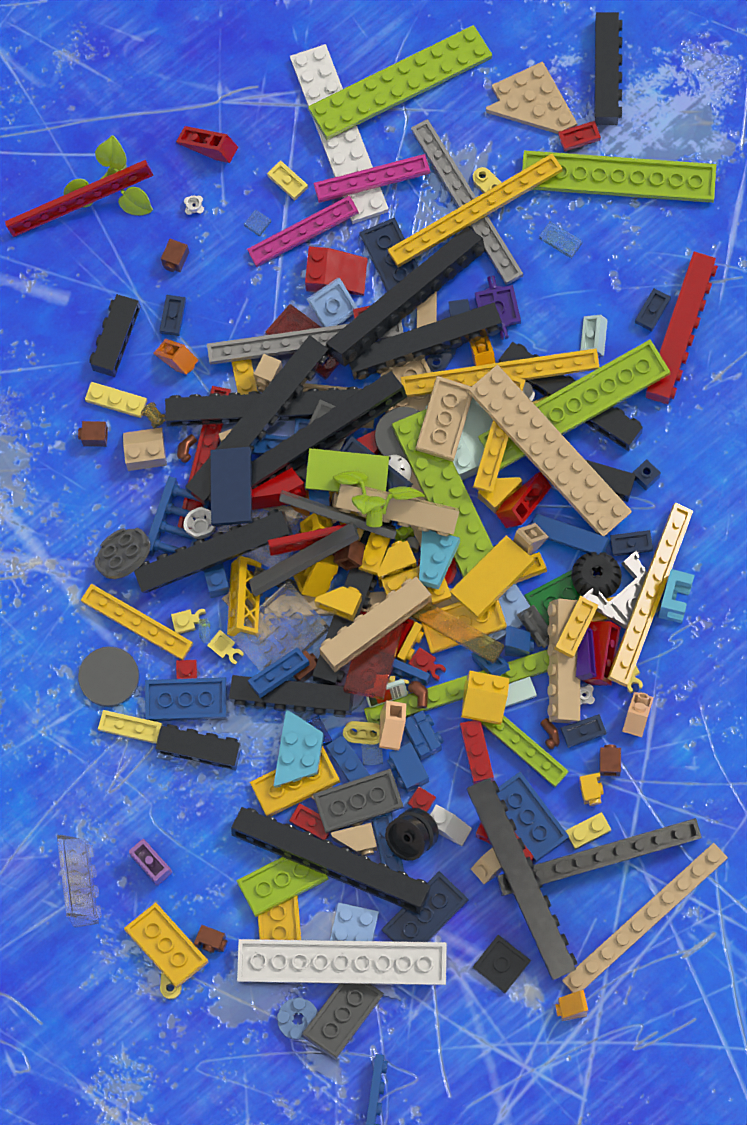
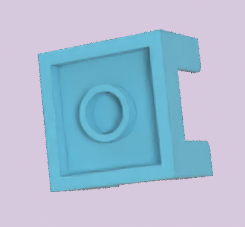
M670 570L659 618L678 623L683 622L687 604L676 601L677 592L685 595L690 594L694 579L693 574Z

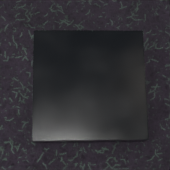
M497 935L475 963L473 969L506 994L531 960L501 936Z

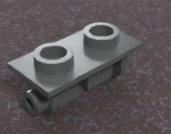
M532 605L518 613V618L526 630L531 632L530 636L534 639L537 646H542L543 648L548 646V625L536 607Z

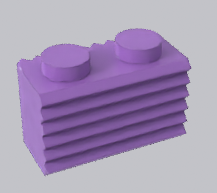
M144 838L129 850L131 858L136 861L156 885L162 883L172 874L170 867Z

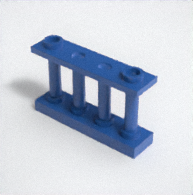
M171 476L168 477L148 535L150 540L148 555L152 557L155 551L161 550L174 554L175 549L179 548L162 543L159 540L161 533L168 532L192 539L190 547L194 546L193 542L200 540L190 536L185 529L169 525L166 522L167 515L175 514L186 517L190 510L179 508L172 504L173 498L177 497V495L199 501L189 494L186 489L180 488L177 479ZM207 502L204 508L211 510V503Z

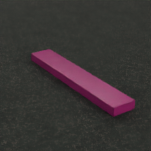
M423 154L313 184L318 202L320 203L430 174V168L426 155Z
M349 195L247 250L254 264L258 267L359 214Z

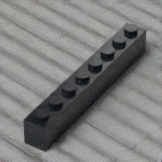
M493 302L374 342L348 365L353 379L362 380L374 373H384L388 368L402 367L407 362L419 361L424 359L425 356L437 355L446 349L458 348L464 343L476 342L488 335H497L500 331H503L502 321Z
M512 342L499 359V362L540 356L537 354L532 355L522 344ZM558 375L525 380V382H528L532 389L545 397L575 382V380L569 375ZM611 407L585 422L628 452L643 430V426H641L637 419H630L618 407Z
M278 509L272 510L264 518L260 519V516L252 518V523L244 526L237 524L230 527L231 531L223 534V531L211 535L212 538L209 540L200 539L193 542L194 546L186 548V546L175 549V553L168 556L166 553L156 557L157 561L152 563L149 561L143 562L134 571L141 592H151L268 545V540L293 535L285 512Z

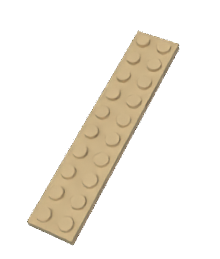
M496 365L468 389L467 392L597 534L606 536L631 514L630 508L499 365Z

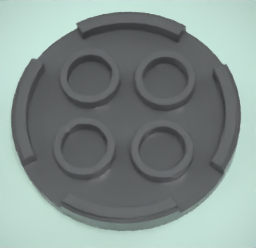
M398 407L382 416L375 431V443L382 456L399 455L407 460L391 425L394 422L420 412L419 410L410 407Z
M122 528L112 533L101 543V549L97 557H95L97 570L101 575L109 579H118L131 574L142 565L149 554V537L140 528L127 530Z
M102 647L91 652L83 660L78 675L79 685L84 695L94 704L104 707L118 706V704L123 703L135 693L139 684V670L133 657L126 651L117 647Z

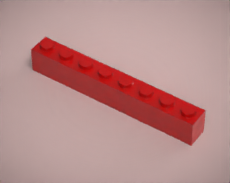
M693 252L659 353L670 370V375L647 388L646 398L668 405L670 398L674 399L677 388L674 385L676 381L680 382L683 370H680L682 363L686 364L689 355L686 350L688 346H692L695 335H692L694 328H698L701 319L698 317L699 311L703 312L706 300L703 299L705 293L709 294L712 283L709 281L711 276L715 277L718 268L715 265L716 258Z

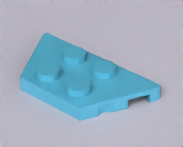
M286 710L274 780V787L276 788L291 781H299L303 777L317 775L324 738L323 732L289 710Z

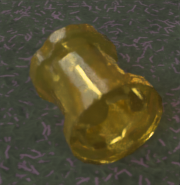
M154 402L146 405L141 411L142 416L148 418L153 428L159 427L166 420V415L161 414Z

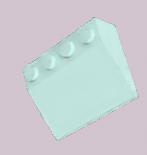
M473 397L453 461L462 480L477 474L484 451L478 436L490 430L493 421Z

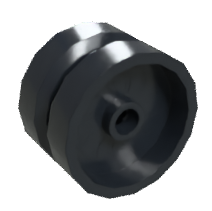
M409 808L389 823L386 828L385 838L388 847L397 857L404 860H415L435 845L438 840L439 831L435 820L429 813L420 808Z

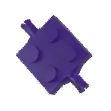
M489 276L487 277L489 288L484 291L475 292L477 308L494 302L502 321L503 331L499 332L500 339L504 340V336L505 339H508L506 327L521 324L513 285L497 286L495 276H492V281Z

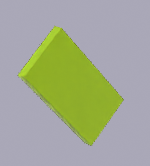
M309 448L305 489L338 492L340 483L336 482L333 476L346 471H359L368 476V480L363 481L366 487L386 491L389 456Z
M281 857L236 881L254 916L257 917L329 880V878L323 873Z

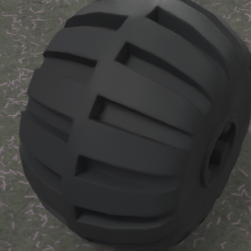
M596 552L582 555L575 562L571 573L573 586L581 596L594 589L593 595L599 596L600 592L605 598H608L617 591L622 578L621 569L617 561L605 552H600V555ZM594 572H600V575L593 576Z

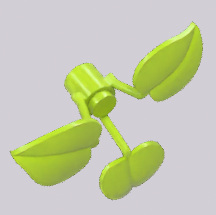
M114 135L97 147L95 151L97 161L102 166L109 167L102 178L127 168L125 152ZM74 179L66 185L63 194L66 195L89 185V183L85 179ZM129 187L126 191L124 189L121 190L122 196L119 198L118 203L125 212L140 216L153 211L149 198L142 189ZM90 203V204H88V205H86V206H84V207H89V206H91L93 203Z
M346 471L333 476V479L338 483L346 485L358 483L361 486L363 495L353 496L352 503L363 515L366 514V525L369 527L382 526L383 514H386L387 506L392 498L397 500L417 497L425 498L422 492L406 486L389 489V495L386 500L378 496H368L363 482L368 480L366 474L359 471Z

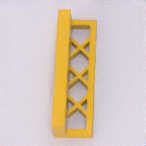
M239 556L231 563L227 635L234 637L240 632L251 635L258 634L260 595L255 597L253 593H250L246 587V582L261 573V561ZM247 564L255 566V574H250ZM246 599H249L252 603L253 610L249 611L245 605ZM245 617H248L251 621L252 628L244 626Z

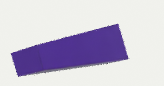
M587 628L578 646L576 677L582 681L596 677L593 630Z

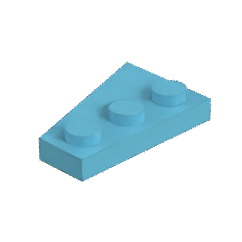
M431 530L429 532L422 531L419 580L424 586L439 590L460 544L459 537L451 535L442 536Z

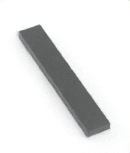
M281 490L280 502L345 524L353 522L357 528L390 539L395 538L396 528L385 524H382L381 527H369L366 525V518L352 513H344L337 508Z
M353 522L347 524L249 579L252 593L256 597L358 540L359 536Z

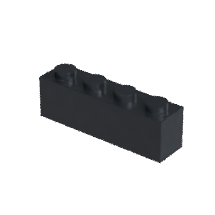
M116 294L114 300H111L109 316L105 317L102 328L104 329L102 335H98L96 351L92 352L89 363H91L93 371L113 377L116 376L141 308L139 300Z
M586 460L623 502L629 501L636 474Z
M167 724V727L161 726L155 749L158 754L236 770L242 747L241 743L232 737L221 739L213 733L203 735L198 734V731L194 729L184 731L179 730L178 726Z

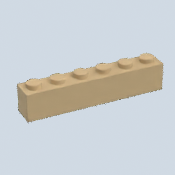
M340 483L335 503L339 511L344 513L355 511L359 512V516L366 517V514L363 515L352 503L353 496L363 495L361 486ZM365 486L368 496H378L386 500L389 495L387 491ZM392 498L387 506L386 514H383L382 521L388 523L390 520L398 521L397 524L400 526L409 527V525H415L418 530L429 532V529L436 530L439 535L448 536L449 534L454 535L459 509L416 498L406 500Z
M417 576L413 579H407L399 590H393L388 593L384 601L373 604L369 612L365 615L360 614L353 620V624L349 627H342L334 638H328L321 644L319 648L320 654L334 672L338 671L432 601L431 593Z
M556 599L549 602L547 610L549 615L547 630L549 635V646L547 649L549 655V666L547 669L549 675V686L547 689L549 695V706L547 709L549 722L572 724L580 721V679L576 677L578 649L573 658L554 649L578 600Z

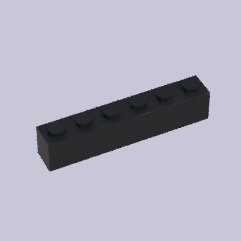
M596 12V125H618V118H622V107H618V101H622V89H619V83H622V72H619V66H622V54H619V48H622V37H619V31H622V20H619V12Z
M232 675L229 699L237 707H246L247 704L254 705V708L257 709L274 707L276 711L294 709L296 713H306V711H314L313 713L316 715L334 713L333 716L342 718L352 713L354 699L352 687L285 681L260 698L248 684V680L252 677Z

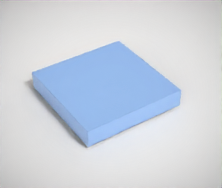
M340 278L335 279L306 299L323 327L341 324L354 315L353 309L358 308Z

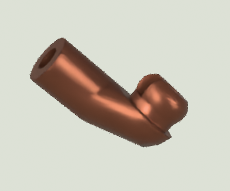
M192 434L178 445L177 457L184 463L191 459V455L188 453L189 448L197 442V439Z
M412 681L408 685V690L418 697L417 708L426 709L428 689L420 682Z
M545 718L540 725L550 737L545 741L547 747L553 749L555 746L558 747L560 743L558 730L552 722H549L548 718Z

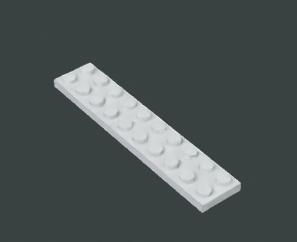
M326 44L290 56L308 106L343 89ZM314 121L335 177L373 168L357 125L326 140ZM380 187L350 195L359 214L350 218L352 224L389 212Z
M239 939L237 981L446 985L447 943Z

